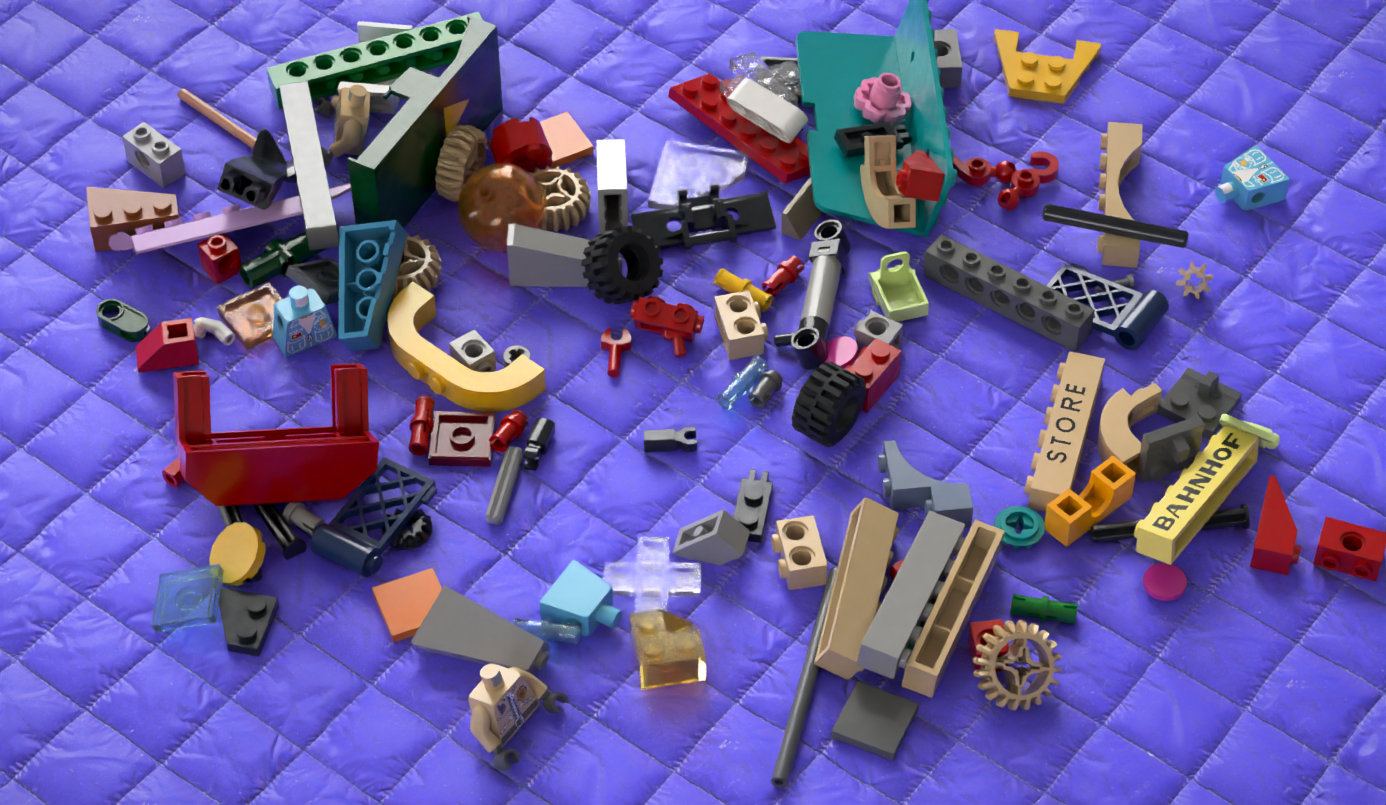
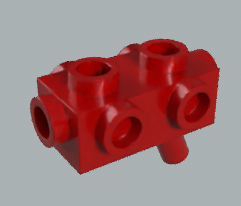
M649 296L648 299L640 297L639 301L634 300L630 312V317L634 318L636 329L661 334L664 340L673 341L676 358L687 356L685 340L693 342L695 334H701L704 324V316L698 315V311L694 310V307L691 305L677 303V306L667 304L665 300L655 296Z

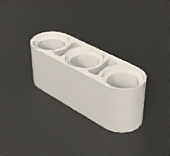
M749 78L743 79L727 98L728 105L736 113L786 143H790L808 123L807 116L799 108Z

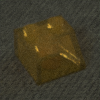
M663 609L629 614L630 641L641 690L706 680V655L700 630L694 623Z

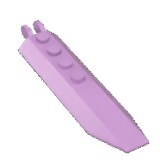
M347 183L329 188L331 201L351 191V184ZM297 195L273 201L270 207L265 210L256 206L240 209L239 204L222 208L223 214L211 216L210 211L193 215V221L182 223L181 218L164 222V228L156 230L153 229L152 225L136 228V234L131 236L124 232H119L111 235L108 245L112 248L111 250L120 252V250L124 251L133 248V252L140 254L301 215L303 212L300 196Z

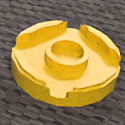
M236 522L226 527L218 535L209 557L210 570L214 578L228 586H240L244 584L242 581H245L247 578L251 579L257 574L263 563L266 551L265 543L262 542L261 538L263 535L260 530L248 523Z

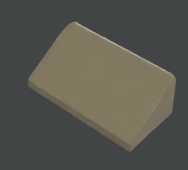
M811 177L782 212V234L797 240H801L823 213L814 204Z

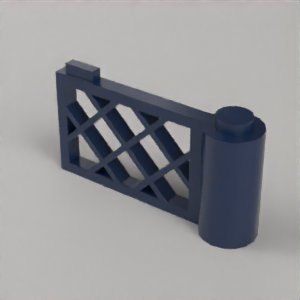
M1064 263L1046 285L1068 296L1067 293L1082 290L1084 296L1072 299L1082 304H1088L1093 309H1095L1093 303L1108 300L1109 307L1095 309L1092 328L1113 336L1119 345L1128 350H1137L1169 309V303L1161 292L1147 290L1144 293H1140L1088 273L1087 268L1074 263L1071 265ZM1067 275L1077 279L1078 282L1063 285L1062 280ZM1099 286L1104 290L1102 293L1089 295L1087 289ZM1124 297L1130 301L1129 303L1116 305L1114 299ZM1113 314L1115 316L1112 324L1099 319V317Z
M384 457L377 465V470L360 485L329 524L324 523L317 528L311 540L312 552L363 577L376 574L382 566L383 558L381 554L422 504L428 505L438 493L437 488H435V480ZM386 470L398 475L396 480L380 483L379 480ZM416 483L423 486L419 492L405 495L404 486ZM400 487L402 496L388 500L383 499V491ZM379 493V502L366 505L361 504V500L366 495ZM404 505L405 510L400 515L387 518V508ZM382 510L384 519L365 523L364 514ZM360 515L362 524L350 527L343 525L347 518ZM386 527L387 532L379 541L368 536L367 531Z

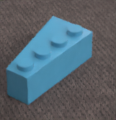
M397 220L339 227L338 339L350 351L380 347L408 234Z

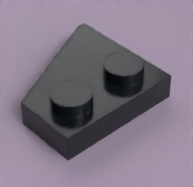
M218 587L217 596L228 651L259 657L279 607L278 598Z

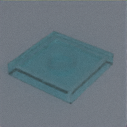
M220 564L161 573L159 575L151 627L155 632L216 623L224 573Z

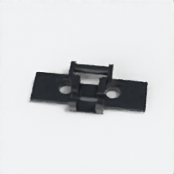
M718 183L709 185L708 195L687 198V188L679 189L677 191L678 207L631 214L633 226H636L637 230L642 228L647 231L646 236H652L655 239L653 243L655 246L666 248L683 245L685 251L691 250L692 246L727 240L733 243L737 242V235L776 229L767 192L722 199L719 198ZM727 212L737 213L740 219L738 221H734L733 215ZM677 221L681 223L679 230L671 232L668 230L667 224ZM722 228V230H716V231H710V232H704V233L689 235V233H692V232L707 231V230H710V229Z

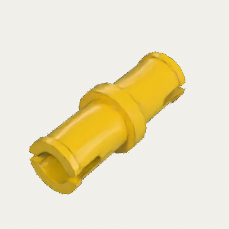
M725 268L720 269L714 278V285L721 287L731 294L750 291L753 302L758 301L761 312H766L772 304L773 296L771 294H767L753 286L752 281L749 279H741L728 272Z

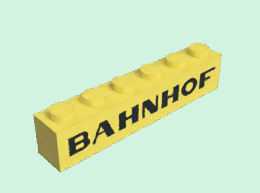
M1226 425L1217 435H1213L1209 440L1208 446L1202 452L1199 451L1190 467L1183 469L1178 481L1167 488L1165 496L1160 502L1153 504L1148 516L1137 523L1134 531V537L1137 538L1136 552L1171 565L1256 464L1259 437Z

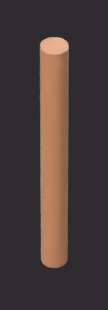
M185 88L179 90L177 94L179 99L254 149L256 137Z

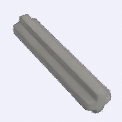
M509 446L506 449L485 514L487 517L486 521L489 524L500 525L503 522L523 458V451L519 447Z

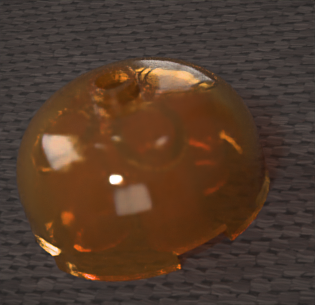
M495 163L479 169L465 182L458 197L457 214L462 229L477 245L485 250H502L506 253L508 225L517 224L540 229L541 225L539 223L544 207H547V200L540 183L526 170L514 164Z

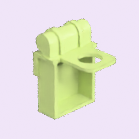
M906 251L882 257L880 269L868 273L872 295L877 305H880L885 317L896 322L927 316L929 302L918 281L915 269L912 270L909 265L910 255ZM896 259L903 261L902 265H895V267L887 269V265L891 261Z

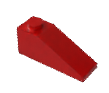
M917 150L904 161L903 168L899 169L896 185L904 197L939 202L945 173L923 150Z
M1269 476L1250 567L1288 575L1291 563H1298L1301 545L1295 544L1298 531L1277 478Z

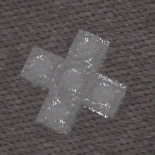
M755 52L730 59L729 68L737 76L721 81L720 91L727 98L743 79L749 78L797 107L798 97L790 90L800 86L798 66L793 60L768 67Z
M638 537L637 562H604V581L613 588V595L635 596V622H667L668 596L700 597L701 563H669L670 537Z

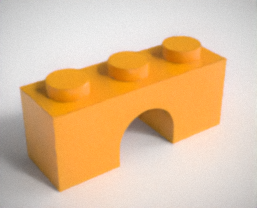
M1112 455L1091 471L1090 480L1079 495L1071 489H1067L1047 504L1044 522L1045 530L1064 546L1068 547L1089 531L1092 525L1098 524L1132 498L1136 473Z

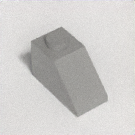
M723 509L680 528L672 553L677 557L722 565L743 556L747 548L746 543L750 531Z

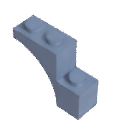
M896 440L883 441V454H878L877 457L879 473L885 474V478L882 479L883 496L889 497L891 509L924 507L925 516H927L930 510L964 523L965 528H971L973 503L968 483H949L928 477L913 468L904 459L899 451Z

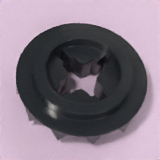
M396 508L394 514H387V518L400 515L404 510ZM422 508L418 509L407 522L409 526L412 525V533L403 527L389 545L401 550H411L424 545L430 539L433 532L431 517L425 515ZM386 527L382 528V535L387 532Z

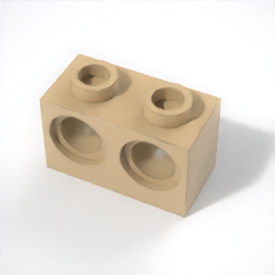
M750 291L715 296L714 317L728 359L733 360L764 354V341H768V330L765 323H760V306L758 301L753 302Z
M814 515L776 521V534L771 535L772 549L774 554L779 553L780 555L778 571L781 579L786 578L788 589L795 590L826 585L828 565Z

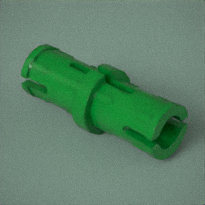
M1013 593L1010 614L1038 618L1039 622L1051 620L1075 625L1078 604L1049 600L1047 596L1033 598Z

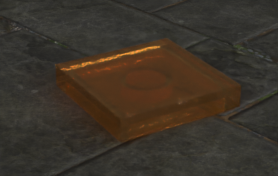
M267 282L217 306V310L224 322L246 350L273 338L274 305L278 301L283 300V298L271 283Z

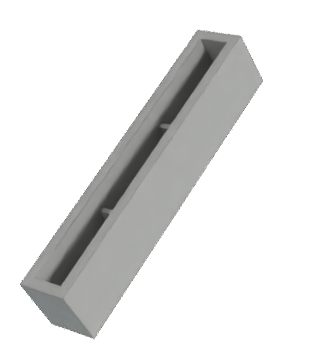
M929 510L861 643L857 661L858 666L893 680L899 668L905 669L912 653L909 648L911 644L915 646L923 629L920 626L922 622L926 623L934 606L931 603L933 599L937 600L945 583L943 579L948 577L955 562L954 557L955 555L958 556L966 539L963 537L964 523Z

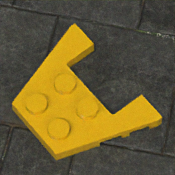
M995 29L994 43L997 45L998 58L1001 60L1008 96L1064 104L1080 83V78L1084 72H1088L1092 61L1098 58L1101 52L1102 43L1080 40L1076 42L1073 59L1060 56L1038 55L1032 52H1017L1019 32Z

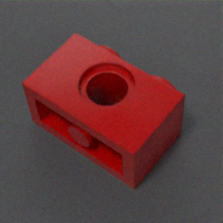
M1326 517L1313 565L1376 582L1386 548V532Z

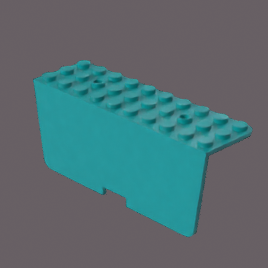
M909 0L895 36L801 31L796 37L795 44L802 105L814 108L816 131L807 130L806 132L815 206L826 213L878 225L867 208L862 190L860 164H865V155L845 158L834 136L837 129L876 124L864 118L862 110L855 108L853 97L856 88L860 87L863 80L872 77L878 78L883 73H892L900 79L902 92L910 95L912 103L910 111L905 115L903 122L895 124L905 125L908 130L907 132L912 136V141L909 144H906L900 150H896L897 173L899 169L903 168L904 161L917 150H923L945 173L939 202L916 199V227L894 228V230L927 238L931 228L937 225L938 213L941 207L946 205L948 191L951 186L955 185L957 179V170L953 169L952 163L954 151L950 148L949 144L950 128H947L946 125L947 108L943 106L944 89L940 87L941 69L937 68L938 50L934 48L935 31L931 29L932 13L931 10H928V0Z

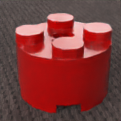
M529 117V121L519 122L518 118H513L503 122L492 131L494 137L487 141L500 174L506 178H512L514 183H518V179L524 178L526 172L534 173L535 168L544 170L547 165L551 167L553 164L551 147L540 121L534 117Z

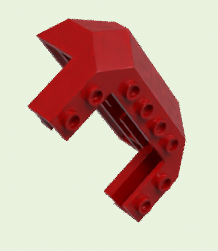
M362 363L330 365L332 426L211 432L209 375H206V371L173 372L175 435L180 470L184 480L215 506L344 499L377 470L379 441L369 431L367 368Z

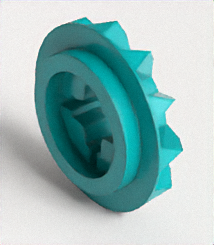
M1024 506L1008 507L999 512L994 521V527L1005 530L1003 546L1010 544L1014 546L1015 550L1019 546H1025L1029 550L1032 544L1040 543L1045 532L1042 517L1033 509ZM1019 522H1022V533L1017 534L1015 528Z

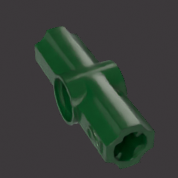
M306 231L288 241L275 239L266 246L263 254L239 266V274L244 284L251 289L279 274L288 277L286 276L288 266L300 264L325 249L310 251Z

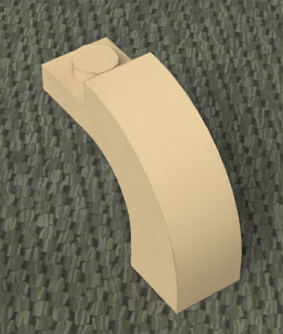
M865 136V164H860V174L865 202L872 218L879 226L887 229L916 227V199L904 197L896 185V136Z
M1156 383L1144 389L1140 388L1132 395L1122 388L1107 401L1101 414L1097 440L1098 452L1102 462L1113 455L1132 471L1137 472L1142 443L1132 434L1129 428L1157 412L1163 390Z

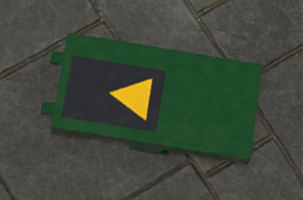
M469 15L467 17L468 26L457 56L440 77L410 67L389 86L388 91L383 95V99L387 100L392 94L407 100V102L357 160L350 157L347 159L356 225L397 220L405 228L436 190L435 176L437 174L438 158L441 153L440 149L443 147L444 139L448 137L450 130L454 126L461 124L474 126L484 132L502 111L497 25Z

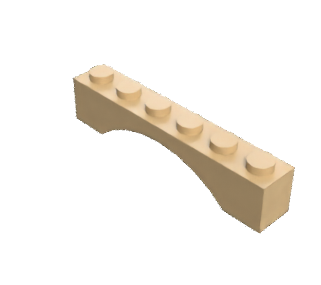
M1108 122L1107 133H1101L1100 150H1105V153L1100 154L1099 170H1104V173H1100L1099 190L1104 191V194H1099L1098 211H1103L1104 215L1134 220L1122 203L1119 187L1128 173L1139 165L1143 124ZM1104 232L1103 235H1098L1097 253H1102V265L1137 268L1140 252L1139 239Z

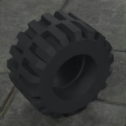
M623 226L601 232L595 238H591L588 242L590 247L584 249L583 254L586 256V259H582L581 266L585 267V272H582L583 278H587L589 281L587 287L589 290H595L594 296L598 299L604 298V302L608 304H622L639 300L640 297L649 296L653 293V289L658 287L660 282L657 278L663 275V270L660 269V265L663 264V258H659L658 253L661 250L659 246L653 244L655 239L652 236H646L647 231L642 228L637 230L636 226ZM619 253L622 254L627 263L626 278L618 267Z
M828 361L820 365L809 376L798 394L792 414L794 430L826 447L836 445L851 430L862 410L866 395V381L833 362Z

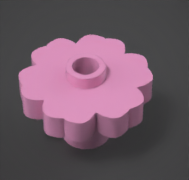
M883 73L878 78L872 77L863 80L860 87L856 88L853 97L855 108L862 110V116L876 124L883 121L892 122L893 125L903 122L905 115L909 113L912 105L910 95L902 92L900 79L892 73Z

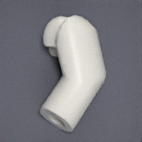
M204 317L194 320L195 324L193 326L196 337L204 338L206 333L209 332L217 337L225 346L231 345L236 339V335L221 321Z

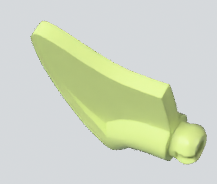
M1227 414L1221 415L1219 422L1223 427L1226 425L1258 436L1259 447L1277 448L1280 437L1278 434L1272 433L1271 429L1239 420Z

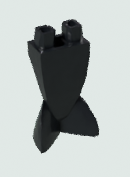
M262 129L256 138L253 157L242 156L225 163L217 190L265 210L270 207L283 181L297 183L293 159L286 162L269 130Z

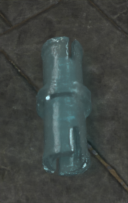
M754 356L741 372H736L731 377V383L716 396V399L719 401L718 403L724 409L731 410L744 394H749L754 389V383L760 378V375L769 370L766 361L759 356Z
M515 618L513 622L516 626L545 641L548 645L550 642L578 645L580 641V623L552 622L551 618H544L543 621Z

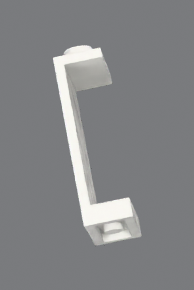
M362 21L357 23L359 43L413 29L410 25ZM398 78L376 84L340 81L338 87V94L340 95L341 88H350L355 84L364 86L370 93L369 112L396 114L400 100L399 97L392 94L387 100L383 99V95L388 91L389 86Z

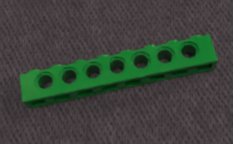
M479 12L270 66L266 68L269 88L278 109H283L279 85L308 81L311 101L319 97L324 98L338 94L340 81L376 84L399 78L410 67L425 71L451 64L457 56L468 26L467 17L470 15L481 20L483 19Z

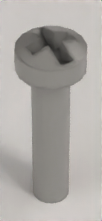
M1132 274L1126 275L1125 279L1112 281L1122 286L1128 285L1129 288L1135 286ZM1099 286L1096 287L1097 292L1104 291Z

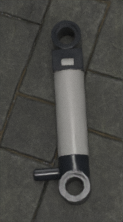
M832 219L820 223L814 231L817 241L812 242L809 259L812 263L798 331L774 336V344L777 347L792 345L801 366L805 369H816L824 364L828 358L826 342L840 275L846 274L847 254L851 249L840 221Z

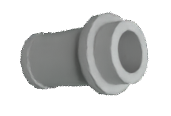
M290 502L283 511V517L289 525L295 524L312 537L317 528L320 527L318 524L322 525L325 523L322 518L306 510L301 502Z

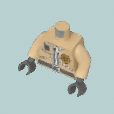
M355 84L350 88H341L340 95L334 97L332 102L323 97H319L315 101V104L320 107L314 112L320 116L330 118L335 111L333 144L330 145L329 150L321 146L325 167L331 163L333 156L339 157L344 153L359 156L362 154L369 122L370 93L364 86Z
M487 664L480 670L481 682L469 694L468 700L471 710L470 731L488 753L491 751L494 753L493 764L495 768L504 771L512 769L508 762L512 764L518 763L520 756L514 749L503 750L502 748L540 705L538 699L541 698L543 700V707L549 713L562 712L556 708L555 699L561 703H568L569 700L564 693H550L547 691V685L525 670L517 667L505 668L496 664Z

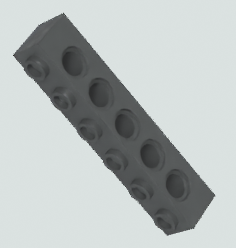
M943 234L925 251L923 276L1075 352L1091 335L1095 309Z

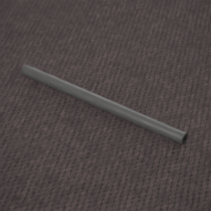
M833 567L829 571L771 778V783L776 787L784 788L789 781L820 668L814 662L837 567Z

